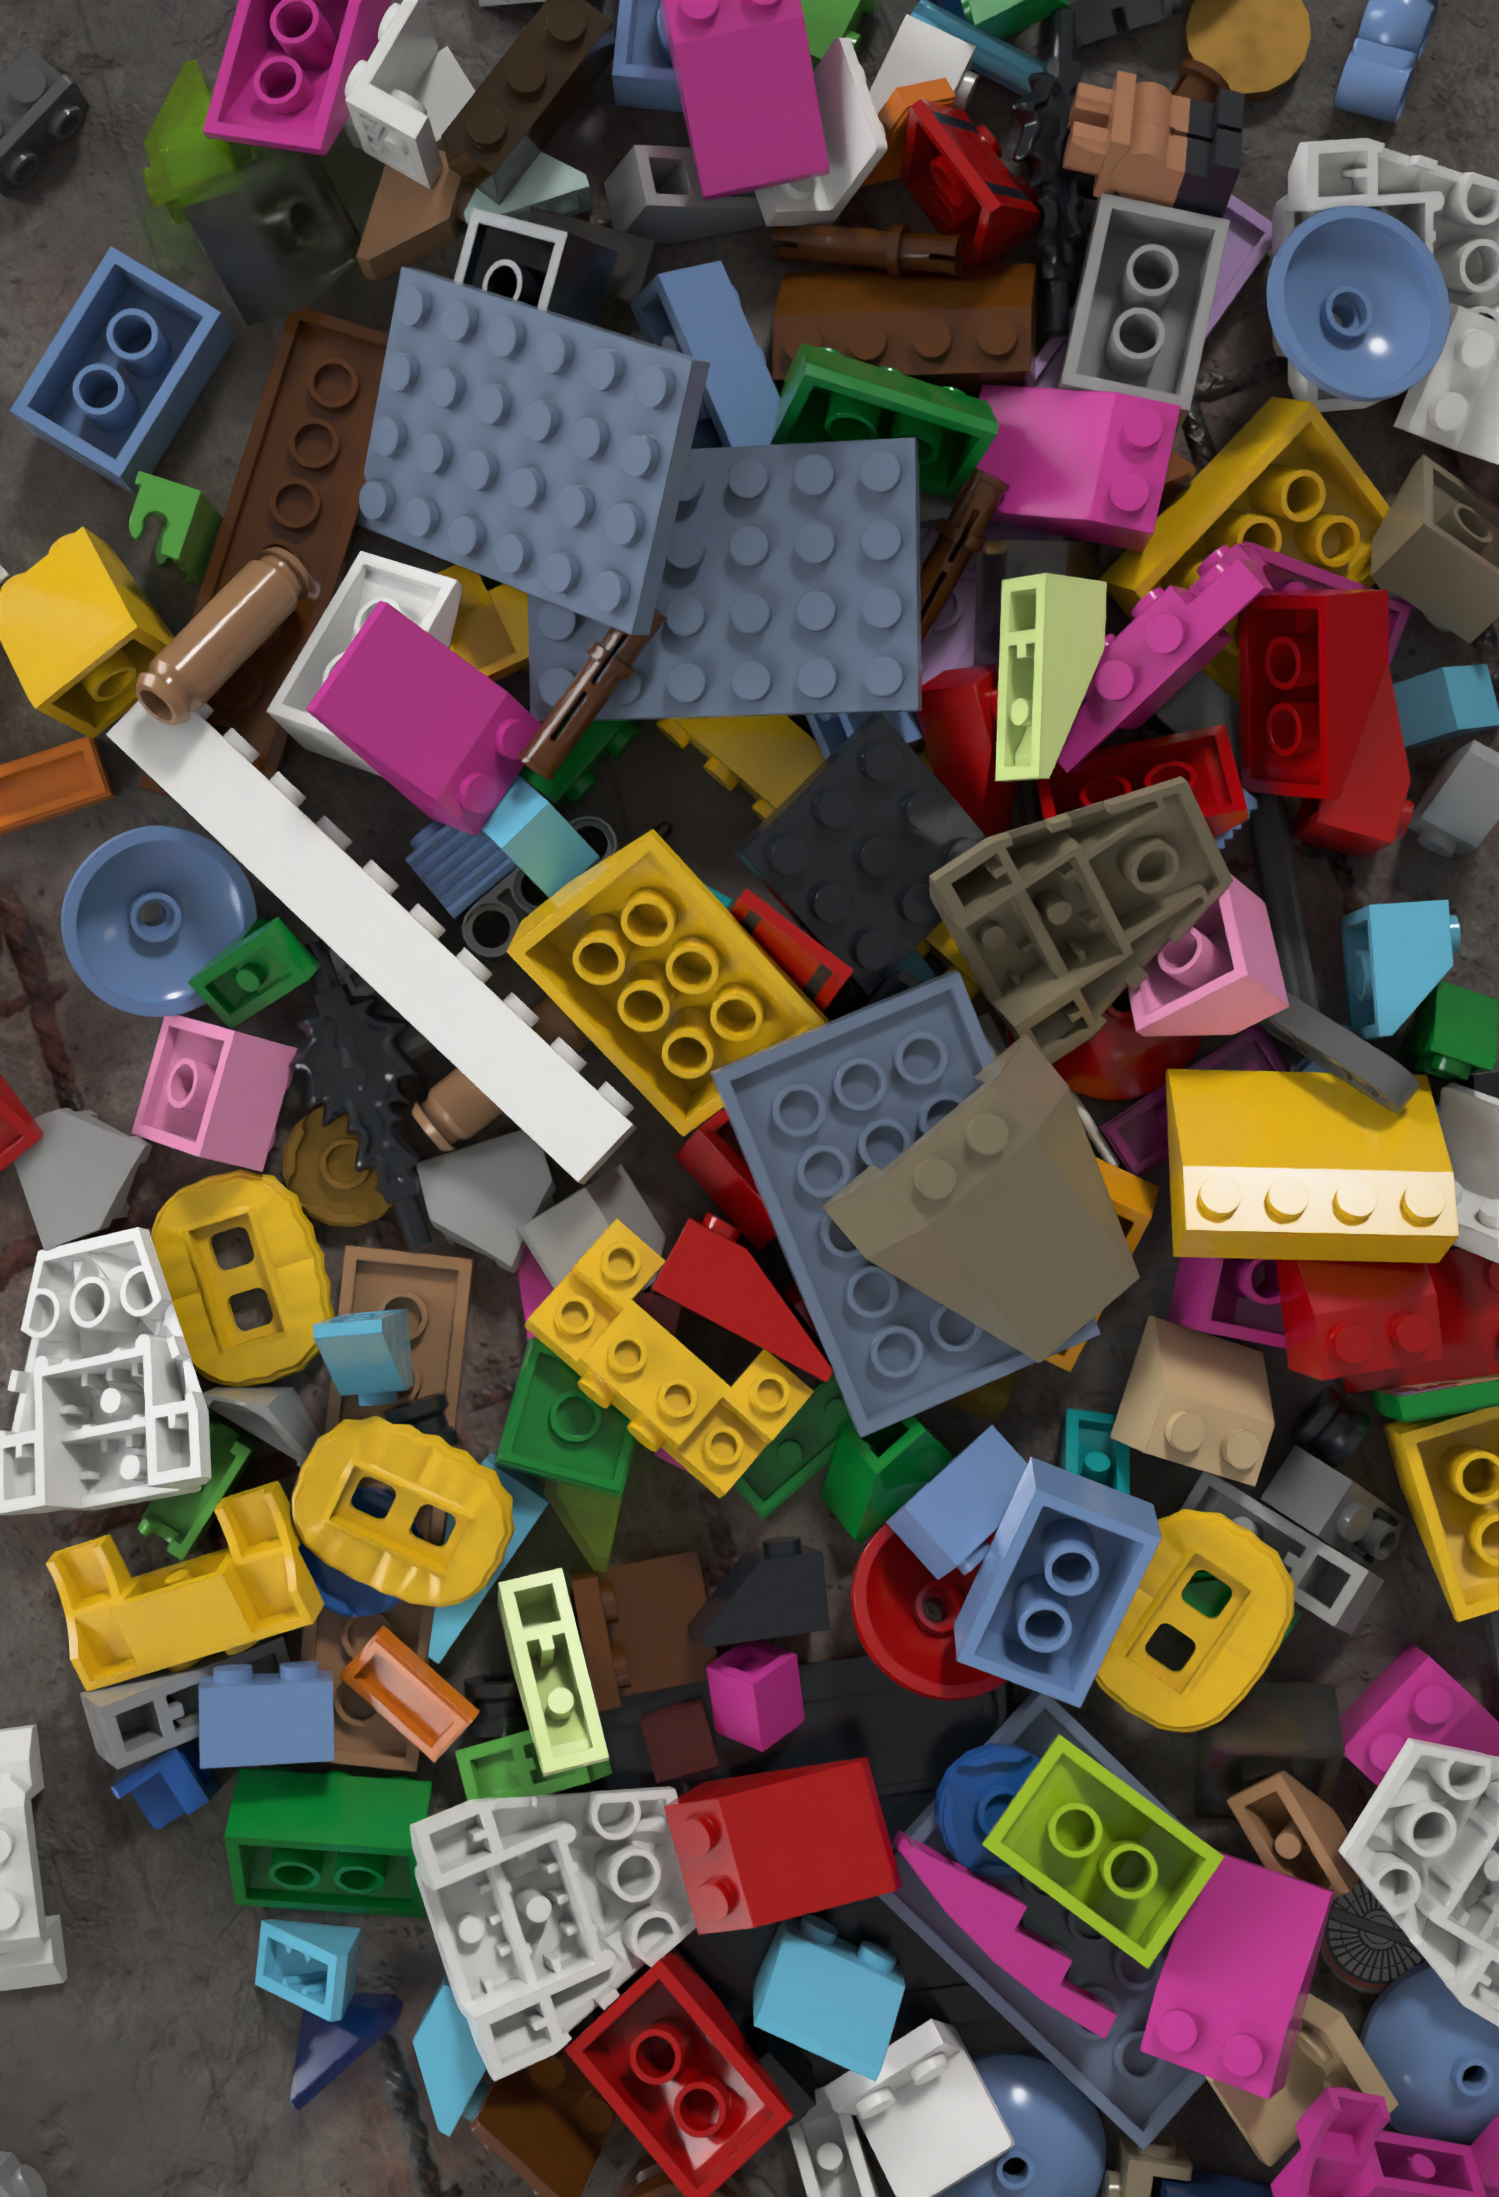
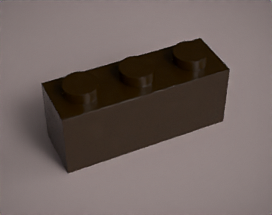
M546 0L441 135L448 168L500 206L614 59L613 21L585 0Z

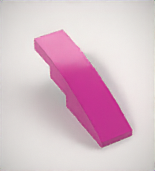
M898 1830L893 1844L944 1911L991 1960L1047 2005L1101 2038L1106 2039L1117 2014L1099 1995L1064 1978L1072 1960L1055 1942L1019 1924L1027 1908L1024 1902L1011 1889L990 1878H984L970 1871L969 1868L961 1865L958 1861Z

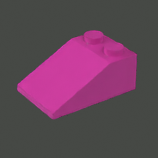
M239 0L202 131L204 135L210 139L325 156L350 117L345 101V86L354 66L360 60L368 61L379 42V26L386 11L393 4L392 1Z
M660 0L661 16L703 201L828 175L830 167L800 0Z
M982 385L979 399L989 403L999 423L997 436L980 460L977 468L1010 485L991 520L1143 553L1154 533L1181 406L1119 392Z
M379 601L306 708L313 717L431 820L474 836L479 834L524 766L518 755L521 751H524L542 725L506 690L389 603Z
M1181 1257L1167 1321L1196 1331L1286 1349L1276 1259Z
M1411 1642L1324 1734L1376 1786H1379L1408 1738L1499 1757V1722L1440 1665Z
M1219 1852L1224 1856L1223 1860L1177 1927L1156 1986L1140 2051L1269 2100L1283 2089L1286 2084L1335 1891Z

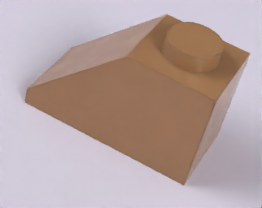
M438 149L443 169L431 189L385 164L356 255L366 279L378 282L401 270V267H406L456 241L461 222H466L464 211L476 188L448 168L445 151Z
M1285 1770L1230 1796L1226 1800L1266 1868L1335 1891L1333 1900L1349 1893L1360 1879L1338 1851L1348 1836V1832L1335 1810Z

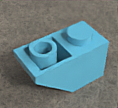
M445 1974L420 2020L413 2038V2045L438 2131L450 2137L461 2116L469 2121L472 2120L489 2088V2084L481 2080L486 2071V2066L475 2045L468 2020L460 2012L447 1974Z

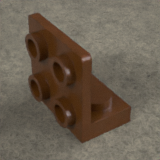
M695 1550L572 1573L571 1582L585 1659L598 1712L620 1708V1697L708 1680L706 1666L718 1658L716 1646L704 1648L689 1639L688 1625L707 1601L699 1555Z
M575 2028L568 2033L572 2040L556 2054L497 2081L493 2080L469 2124L470 2129L480 2138L483 2146L490 2153L504 2160L529 2184L537 2197H580L601 2149L627 2126L566 2053L565 2049L580 2035Z

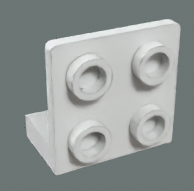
M403 0L401 5L393 3L386 11L378 30L379 42L369 60H360L351 71L345 86V101L363 151L431 189L442 171L443 165L430 120L427 116V110L411 95L435 56L438 44L426 0Z
M836 38L813 71L830 172L828 175L754 190L767 227L813 225L815 223L832 225L887 151L885 129L878 119L866 84L865 72L858 62L850 38Z
M1450 303L1449 330L1443 351L1431 371L1417 384L1409 388L1393 427L1451 450L1499 465V322L1462 306Z
M1450 1083L1441 1089L1439 1107L1442 1110L1439 1112L1438 1118L1454 1173L1459 1237L1453 1245L1499 1263V1099L1456 1083Z
M930 2019L889 2045L876 2082L850 2070L823 2087L835 2112L857 2117L896 2197H936L1005 2154L1015 2145L1007 2125L955 2026Z

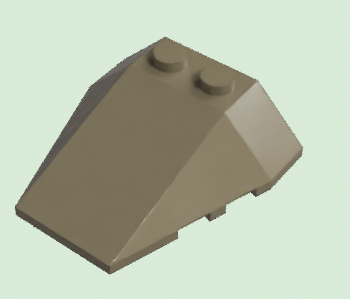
M1182 776L987 837L929 875L930 899L982 993L1014 1039L1017 1041L1024 1034L1028 1035L1050 1064H1053L1092 1038L1107 1022L1102 1014L1128 985L1136 990L1149 974L1143 968L1170 938L1177 944L1233 882L1190 785Z
M1024 1034L974 1076L981 1085L975 1092L883 1170L871 1164L826 1202L822 1208L867 1260L1041 1363L1135 1283L1140 1276L1070 1088L1028 1035Z

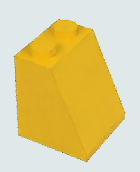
M83 526L75 533L59 538L50 547L48 555L28 571L8 579L0 589V641L29 701L36 710L92 739L128 712L138 701L135 693L138 674L148 672L150 662L174 638L113 548Z

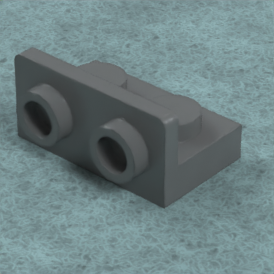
M30 45L0 75V193L3 196L14 185L24 184L35 174L40 164V158L57 140H64L70 137L78 129L83 120V113L90 107L77 84L67 74L61 75Z

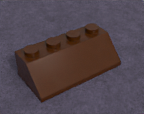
M1036 263L964 266L960 277H954L950 274L907 271L903 277L889 276L886 269L784 273L773 314V383L781 396L784 378L801 343H805L814 347L831 348L840 352L845 357L877 367L894 368L905 376L939 387L957 388L968 396L980 395L982 385L1035 387Z

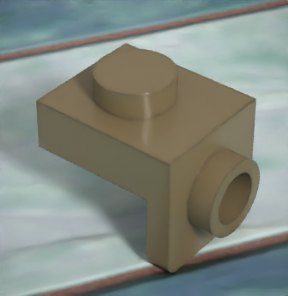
M1159 2133L1143 2151L1130 2137L1120 2136L1115 2171L1107 2170L1105 2172L1102 2197H1150L1153 2176L1191 2181L1193 2166L1185 2148L1178 2145L1174 2138Z

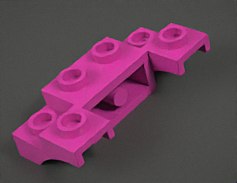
M1236 543L1231 549L1227 545L1218 548L1198 567L1197 573L1200 578L1188 590L1169 586L1165 591L1161 587L1152 590L1132 609L1130 615L1135 619L1117 637L1113 634L1105 636L1103 654L1057 759V762L1067 773H1080L1086 767L1083 760L1117 728L1138 729L1233 640L1232 636L1224 628L1259 595L1267 597L1274 590L1263 572L1268 567V564L1252 547Z
M1326 2086L1295 2124L1301 2149L1270 2184L1273 2197H1499V2117L1497 2116L1470 2146L1382 2131V2129L1391 2118L1384 2096L1356 2092L1346 2087L1333 2088Z

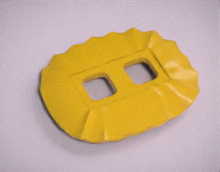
M239 1169L225 1174L208 1176L198 1182L180 1188L170 1197L157 1213L151 1231V1238L195 1371L211 1382L229 1387H251L272 1383L285 1376L303 1371L311 1360L320 1353L313 1336V1324L333 1318L335 1314L330 1301L331 1282L325 1271L324 1253L316 1241L312 1223L303 1213L298 1195L285 1188L273 1175L258 1174ZM242 1227L249 1235L254 1258L249 1264L224 1270L217 1263L212 1247V1238L217 1233ZM254 1288H261L267 1294L273 1313L272 1321L257 1328L246 1331L238 1328L230 1305L231 1298L235 1294Z
M377 1415L363 1420L344 1419L330 1432L317 1438L309 1456L301 1466L292 1492V1516L295 1528L304 1545L326 1565L341 1571L351 1579L411 1604L445 1607L459 1604L475 1596L489 1584L504 1560L507 1547L515 1531L512 1517L513 1497L501 1485L495 1470L478 1464L467 1451L451 1447L438 1435L423 1434L408 1424H392ZM363 1477H372L391 1486L395 1490V1500L387 1516L384 1518H375L356 1509L352 1505V1496ZM429 1504L453 1515L456 1524L448 1541L442 1546H436L418 1538L411 1531V1525L418 1510L423 1505Z
M1185 1508L1170 1516L1158 1519L1162 1539L1094 1679L1100 1689L1123 1709L1153 1727L1172 1732L1193 1733L1222 1721L1247 1696L1265 1673L1281 1646L1294 1616V1581L1286 1570L1278 1551L1261 1541L1251 1530L1236 1524L1222 1513L1201 1512ZM1198 1570L1209 1572L1232 1590L1231 1598L1216 1617L1210 1618L1205 1616L1182 1598L1183 1589ZM1167 1623L1172 1625L1195 1643L1196 1648L1179 1671L1170 1670L1146 1652L1145 1646L1161 1624Z

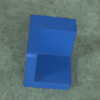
M193 1740L155 1754L126 1773L110 1789L117 1799L130 1792L153 1828L160 1829L186 1812L187 1815H190L208 1803L221 1789L222 1785L211 1768L200 1769V1751Z

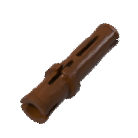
M816 223L800 226H774L772 240L782 241V246H772V254L775 261L784 262L785 260L881 268L886 269L889 276L903 277L907 271L950 274L954 277H960L966 255H957L958 249H966L964 234L955 233L954 235L912 232L908 224L895 223V225L891 226L890 230Z
M977 467L969 477L948 519L940 518L935 528L940 534L920 570L921 649L943 608L946 606L973 552L980 553L986 540L981 537L1004 493L1010 487L1009 484Z
M655 608L649 635H630L611 627L601 642L594 639L586 650L591 656L562 697L556 702L554 708L524 751L519 753L518 758L540 776L549 781L553 780L557 770L583 734L589 729L593 720L621 681L629 682L637 672L633 664L660 626L668 618ZM575 712V714L573 715V717L571 718V720L568 722V724L566 725V727L563 729V727L565 726V724L567 723V721L570 719V717L572 716V714Z

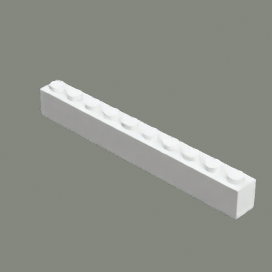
M138 700L106 735L578 1183L584 1185L637 1129L626 1118L634 1107L607 1081L596 1090L578 1072L587 1062L559 1036L551 1045L543 1040L532 1029L540 1018L514 993L511 992L502 1001L484 983L493 974L465 947L457 956L451 953L438 940L446 929L417 903L408 912L396 901L391 894L399 885L372 859L363 868L360 867L345 852L353 841L324 815L315 824L298 807L304 802L306 797L279 771L268 780L252 764L260 756V753L232 727L224 736L206 721L214 712L207 703L197 711H190V720L188 722L167 725L153 717Z

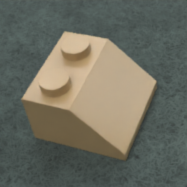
M1149 1315L1110 1438L1143 1453L1255 1487L1275 1427L1263 1352Z

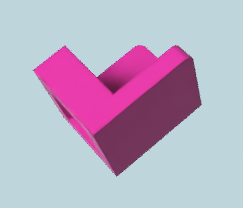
M756 1640L739 1643L706 1666L714 1725L718 1734L764 1752L803 1723L805 1714L797 1654Z

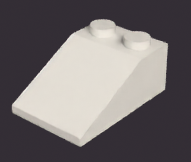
M360 551L266 712L304 749L381 776L313 717L306 708L379 601L389 603L449 648L463 586L458 580Z

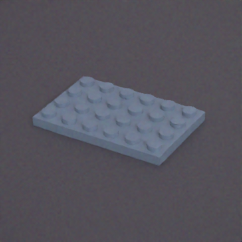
M401 267L364 468L366 483L359 495L361 512L358 525L630 635H649L710 362L421 269Z
M914 437L691 449L655 607L668 619L660 626L633 664L637 672L629 682L621 681L593 722L922 711L918 440ZM528 594L530 714L540 723H543L556 702L562 697L591 656L586 650L595 639L601 642L611 626ZM575 712L572 714V716L570 717V719H569L567 722H569V721L571 720V718L573 717V715L575 714Z
M956 970L947 972L710 1072L827 1361L833 1369L832 1373L851 1420L861 1438L1037 1362L867 1260L822 1208L826 1202L871 1164L883 1170L981 1086L974 1076L994 1059L960 972ZM1095 1318L1091 1319L1048 1357L1100 1335L1101 1333Z
M1033 1690L985 1743L1015 1744L1042 1758L1055 1737L1060 1734L1183 1825L1050 1696ZM934 1799L904 1833L956 1860L941 1842L934 1820ZM893 1844L892 1850L902 1887L897 1891L879 1895L878 1897L1144 2151L1206 2080L1205 2075L1140 2051L1156 1986L1177 1928L1149 1969H1147L1023 1875L1012 1879L990 1878L1011 1889L1027 1906L1019 1924L1055 1942L1072 1960L1064 1978L1099 1995L1117 2014L1106 2039H1103L1047 2005L993 1962L944 1911Z

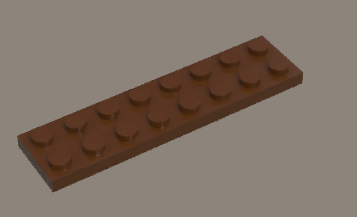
M292 303L191 617L192 620L249 561L257 560V553L262 549L279 547L287 550L303 564L309 574L310 586L308 596L303 600H298L297 608L206 702L214 710L206 721L222 736L232 727L260 753V756L252 764L268 780L277 771L282 772L292 736L266 711L341 585L359 529L358 521L361 513L359 495L366 483L364 468L389 333ZM144 770L142 771L138 784L139 788L175 800Z

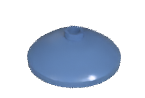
M1338 206L1320 211L1306 219L1285 238L1278 248L1267 280L1266 293L1269 319L1283 353L1297 371L1319 389L1342 399L1374 402L1389 399L1403 393L1417 384L1431 371L1438 361L1447 340L1450 322V303L1445 280L1438 263L1425 243L1408 226L1376 209L1362 206ZM1332 313L1341 319L1342 327L1335 321Z
M163 825L146 826L126 831L109 839L83 861L70 881L64 897L61 913V934L67 957L73 969L90 991L101 1000L117 1009L135 1015L148 1017L173 1016L195 1010L207 1004L187 982L257 920V911L252 888L246 875L233 857L211 839L185 828ZM148 903H159L161 908L159 916L153 921H142V908Z
M1428 1962L1419 1964L1401 1974L1385 1988L1374 2002L1366 2017L1360 2036L1362 2046L1399 2104L1389 2114L1391 2120L1388 2123L1405 2135L1471 2145L1497 2116L1499 2117V2027L1464 2007L1453 1996ZM1474 2065L1478 2066L1473 2075L1462 2079L1463 2073L1467 2068Z
M997 2051L971 2058L1007 2125L1015 2145L1005 2154L936 2197H1096L1105 2171L1106 2140L1102 2121L1095 2104L1052 2062L1042 2056L1021 2051ZM1011 2158H1021L1026 2162L1024 2169L1017 2174H1009L1003 2170L1005 2162Z

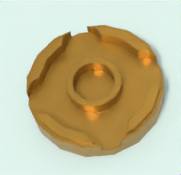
M1195 0L1191 6L1182 35L1185 59L1200 61L1217 71L1228 83L1230 91L1245 94L1244 102L1264 100L1276 94L1289 81L1291 82L1300 71L1311 41L1309 13L1302 0Z
M321 1106L314 1109L294 1126L284 1147L282 1173L287 1188L298 1195L302 1210L308 1216L329 1226L357 1227L382 1218L393 1206L392 1203L386 1204L383 1196L375 1190L377 1174L372 1169L361 1173L355 1170L358 1140L356 1135L346 1133L348 1115L338 1117L331 1125L323 1128L324 1107ZM399 1128L402 1139L407 1143L403 1131Z

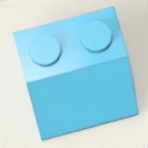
M1448 900L1368 905L1340 917L1348 1027L1364 1041L1393 1036L1453 966V954H1457L1460 949L1461 932L1457 916L1449 914Z
M806 1914L802 1916L801 1920L796 1917L782 1920L753 1982L754 2026L876 2082L884 2063L905 1990L902 1966L896 1964L897 1958L894 1954L875 1943L862 1941L859 1947L837 1937L838 1930L819 1917Z

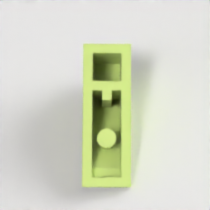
M1051 573L1002 580L995 781L1010 782L1050 778L1104 651L1107 582Z
M562 1568L498 1582L497 1607L512 1670L543 1777L608 1761L609 1754Z

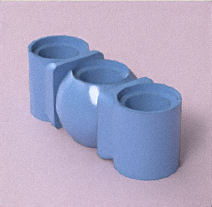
M1441 0L1368 1L1358 37L1353 43V50L1348 56L1335 97V108L1392 124L1398 122L1415 75L1416 61L1420 59L1435 13L1438 11Z

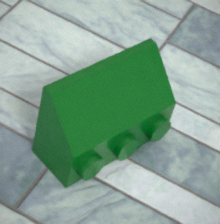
M801 343L784 378L771 444L915 437L919 442V490L955 500L997 436L999 423L987 401L968 396L957 388L939 387L905 376L894 368L877 367L845 357L840 352L831 348L814 347Z
M268 1766L261 1769L239 1768L224 1835L235 1905L426 1918V1908L415 1877L414 1868L418 1864L412 1848L410 1825L434 1815L432 1781H418L413 1777L405 1775H395L389 1778L353 1776L344 1771H329L324 1774L290 1772L285 1768Z

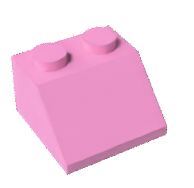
M1231 875L1233 882L1176 944L1170 938L1143 968L1149 975L1136 990L1132 989L1129 985L1127 986L1135 1029L1143 1037L1234 1035L1290 1007L1266 904L1234 876Z
M180 1015L164 1016L131 1134L201 1158L263 1172L267 1154L275 1141V1126L284 1094L290 1086L293 1073L288 1066L296 1055L297 1048Z

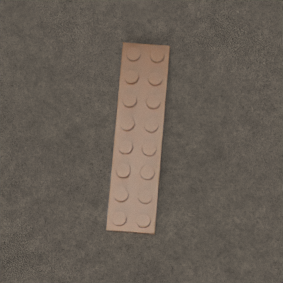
M356 1245L345 1246L338 1316L347 1313L408 1308L414 1386L406 1391H397L398 1402L359 1406L358 1395L340 1396L331 1377L325 1434L334 1429L344 1419L363 1420L376 1415L385 1419L383 1411L440 1392H446L449 1406L445 1411L448 1424L457 1429L475 1258ZM363 1477L359 1481L358 1486L378 1487L396 1496V1492L391 1486L372 1477ZM429 1504L421 1506L416 1516L425 1541L436 1546L444 1545L448 1513ZM401 1600L390 1610L360 1617L341 1616L323 1607L315 1622L303 1627L300 1661L319 1662V1670H332L334 1761H326L327 1763L411 1772L418 1771L422 1751L345 1684L338 1675L383 1625L431 1667L432 1659L428 1657L435 1607L411 1604Z

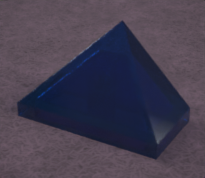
M354 1992L342 2020L329 2022L303 2009L290 2095V2103L297 2111L301 2110L396 2025L404 2003L396 1994Z

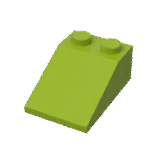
M1060 1734L1055 1737L982 1842L984 1847L1147 1969L1156 1959L1224 1858L1222 1854Z

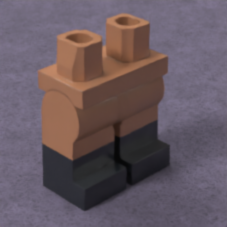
M1119 70L1117 71L1112 90L1081 82L1078 83L1068 117L1067 129L1071 130L1065 148L1063 168L1095 175L1093 196L1101 198L1102 193L1114 195L1116 191L1124 198L1223 218L1241 168L1244 93L1219 89L1215 103H1209L1172 95L1165 86L1156 82H1140L1136 84V74Z

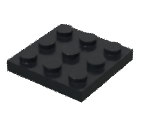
M873 713L734 852L811 938L854 970L849 980L860 992L869 995L943 921L930 899L929 875L987 838V836L884 715Z

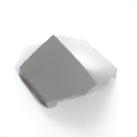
M622 1164L517 1229L554 1289L616 1218L660 1257L662 1256L666 1239L665 1234ZM657 1273L645 1285V1287L642 1290H644L645 1288H647L655 1282Z
M218 1386L203 1393L208 1410L216 1411L297 1460L296 1465L300 1468L309 1456L317 1438L320 1437L294 1386Z

